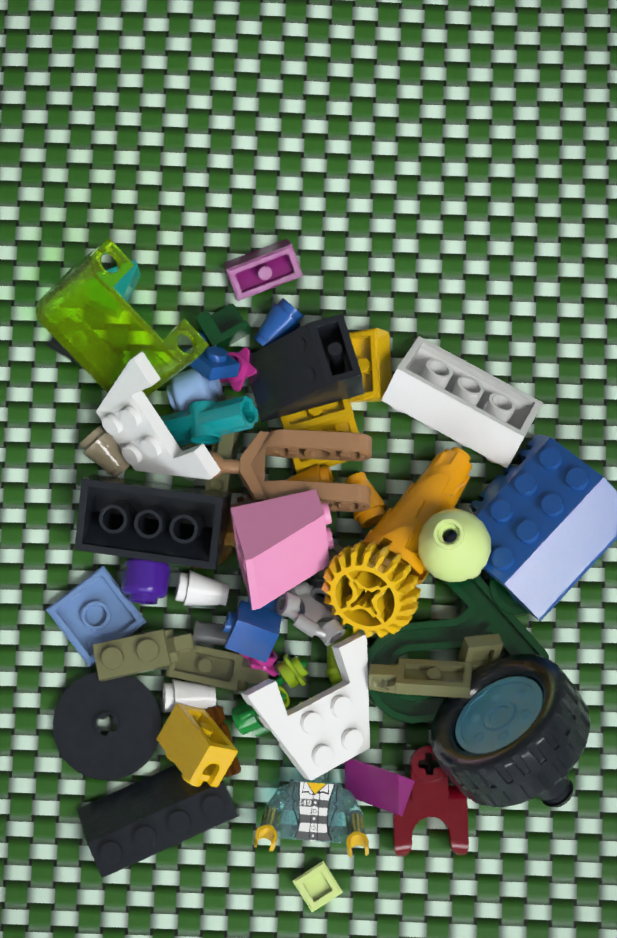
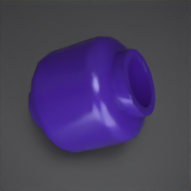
M128 558L124 563L121 590L129 596L128 600L131 602L148 605L157 604L158 599H162L167 595L170 565L163 562Z

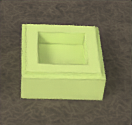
M324 861L292 880L311 912H314L343 893Z

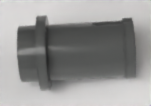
M196 620L194 626L195 644L225 646L227 633L222 632L224 624Z

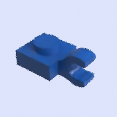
M202 331L187 332L186 337L192 341L193 347L183 349V354L186 358L190 359L189 365L209 381L238 376L240 363L228 355L225 349L215 346L209 347L207 337Z

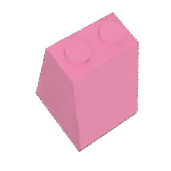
M316 489L230 508L237 558L252 610L260 609L330 565L328 550L334 549V542L329 527L326 528V525L332 523L328 503L320 502Z

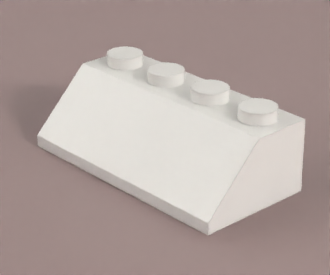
M418 336L397 367L381 400L391 405L394 410L415 418L427 428L441 432L452 438L457 444L468 447L485 456L490 462L500 464L505 468H508L543 404V402L420 336Z

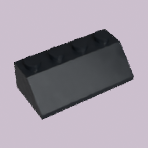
M92 474L81 480L74 550L216 570L229 527L232 493Z
M173 765L78 808L77 811L84 835L101 877H107L239 817V812L224 778H222L218 787H212L205 781H203L200 787H196L187 783L182 778V773L178 767Z

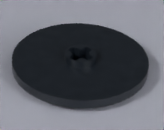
M98 672L81 677L63 693L56 706L53 718L54 740L63 759L77 772L98 780L121 779L140 770L154 755L159 745L156 738L162 730V716L157 700L141 681L131 675L107 681H99ZM108 715H112V722L117 724L116 731H109L107 736L102 735L103 728L98 726V722L100 719L106 720Z

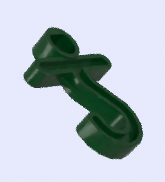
M478 575L473 579L461 582L441 580L462 603V610L455 619L408 623L401 627L394 635L389 632L382 638L378 637L368 652V677L370 664H394L406 653L461 649L464 637L499 633L503 642L502 650L508 656L514 654H535L549 659V655L516 618L530 613L516 603L509 591L492 576H490L487 585ZM368 678L369 695L376 707L391 719L408 724L433 721L438 709L446 698L392 694L369 690Z

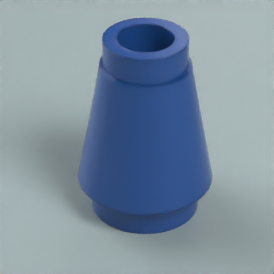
M282 298L278 304L274 302L257 331L258 333L253 338L265 347L300 327L299 322L304 316Z

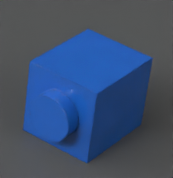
M241 600L236 612L229 611L222 628V632L227 633L225 648L266 663L279 636L282 616L263 607L252 610L249 602Z

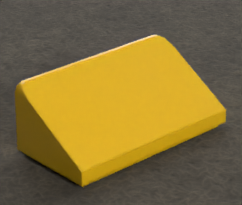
M379 328L350 332L349 335L362 373L364 394L351 397L350 402H380L392 379L389 332Z

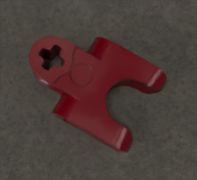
M431 746L419 747L410 757V779L415 782L403 816L393 813V847L397 857H405L411 851L412 833L416 824L424 818L436 817L448 829L449 844L452 851L457 856L466 855L469 849L467 797L455 784H448V776L439 763L438 767L432 768L429 775H426L424 768H419L418 763L420 760H425L426 753H431V758L436 760Z

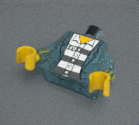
M328 772L313 780L290 779L289 784L279 786L265 805L260 827L255 832L253 844L257 848L258 841L266 838L271 841L269 851H273L277 838L345 843L349 857H352V848L357 845L364 847L365 856L369 854V840L365 835L363 812L353 793L348 789L342 788V783L327 782Z

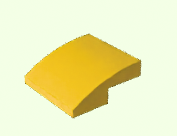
M349 398L280 417L283 429L359 433ZM292 458L297 474L318 464L323 467L347 462Z

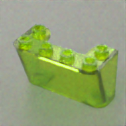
M108 238L75 264L39 300L36 305V315L49 333L107 393L130 359L143 351L161 378L153 386L142 390L146 397H148L195 361L209 344L186 319H183L164 340L158 336L113 288L134 264ZM107 254L115 258L118 265L115 273L108 272L103 268L101 263L103 255ZM185 335L190 338L193 347L186 352L181 351L177 344L178 336Z

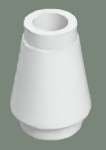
M189 570V573L180 572L176 586L175 601L183 602V606H226L229 584H224Z
M172 679V683H163L164 712H172L176 703L201 709L216 706V689L214 686Z

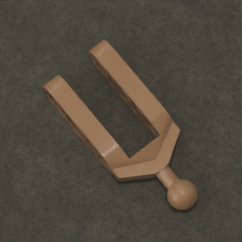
M279 429L271 432L259 431L240 459H223L217 452L209 451L221 469L212 479L218 478L222 473L239 474L254 502L316 489L320 502H327L330 511L362 512L370 509L371 489L365 485L286 480L265 481L266 455L281 458L365 461L372 457V437L369 435L347 432Z

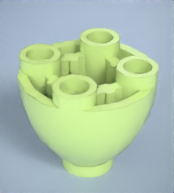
M444 509L432 515L422 526L418 537V554L425 569L435 578L447 582H461L477 577L487 564L491 553V537L484 523L473 513L462 509ZM451 530L457 533V537L453 542L448 543L443 540Z

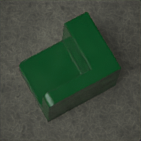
M229 304L212 315L206 310L195 316L197 326L206 335L210 347L215 346L225 349L251 334L250 325L247 320H243L234 304Z

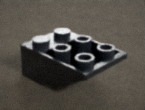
M343 314L307 323L250 354L249 363L257 369V373L248 378L261 422L364 394L362 373Z

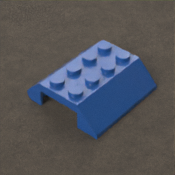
M536 434L526 444L528 449L523 448L517 454L522 463L518 467L509 465L508 468H504L502 472L506 476L498 474L478 495L482 502L474 500L469 507L474 515L484 523L491 537V553L483 570L503 585L516 603L538 621H541L616 541L617 491L602 475L553 438ZM451 530L444 537V541L448 543L453 542L457 537V533Z

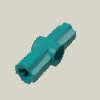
M241 396L221 402L196 401L189 404V410L165 415L160 418L179 446L189 443L205 445L220 442L222 435L253 428L255 422H258V409L254 406L252 398Z

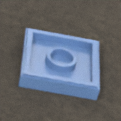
M104 566L100 567L46 609L89 667L96 663L92 645L130 637L147 624L146 620L133 603L128 600L129 598L123 593Z

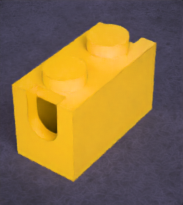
M176 703L156 738L165 750L166 757L175 763L181 771L182 778L187 783L196 787H200L203 781L212 787H218L238 753V750L205 709Z

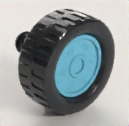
M535 654L505 656L489 662L472 672L470 698H445L438 709L432 725L431 748L437 762L450 780L468 799L477 804L489 807H507L524 803L538 796L546 806L561 807L573 795V783L567 774L577 763L587 744L590 732L589 711L573 683L553 661Z

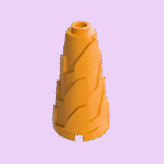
M452 447L451 450L445 449L443 452L438 453L416 483H411L395 506L388 509L374 529L370 530L362 541L366 547L369 543L375 541L378 550H382L383 547L389 545V554L393 556L402 553L400 562L403 565L412 564L409 574L419 576L417 580L418 585L422 584L429 574L418 554V537L422 526L432 515L444 509H457L455 506L470 479V476H468L472 469V465L469 462L470 456L458 447Z

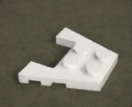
M144 352L138 353L130 359L96 411L102 421L103 428L112 435L122 450L123 458L131 464L135 471L212 479L221 469L205 445L200 444L182 451L142 391L153 386L161 378Z
M356 633L331 646L342 682L287 711L275 680L267 679L241 693L244 701L259 715L258 719L265 728L270 729L279 741L278 745L305 779L313 780L370 748L366 634Z

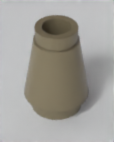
M101 425L79 444L85 450L83 452L85 456L113 477H118L131 465L123 458L122 450L112 435L107 433Z

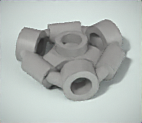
M305 581L301 582L278 597L276 603L277 614L289 617L294 621L293 626L308 636H318L326 646H330L344 635V627L346 625L341 626L342 618L339 615L331 616V609L334 606L325 604V598L318 595V593L327 595V593L321 590L324 581L316 582L314 585H309ZM327 622L325 625L319 628L320 625H318V623Z

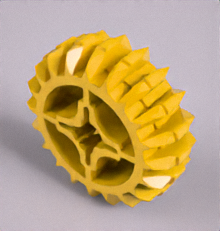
M360 541L353 547L348 545L343 548L338 555L332 558L329 562L330 565L324 572L323 578L325 581L321 590L327 593L324 603L334 606L331 609V616L339 615L342 618L341 626L350 624L353 626V634L362 629L367 638L373 636L375 632L382 638L389 632L394 635L401 627L410 622L412 615L418 609L419 602L417 600L420 597L421 589L415 587L419 576L409 574L412 564L403 565L400 562L402 553L393 556L389 554V545L383 547L382 550H378L375 541L369 543L367 547Z

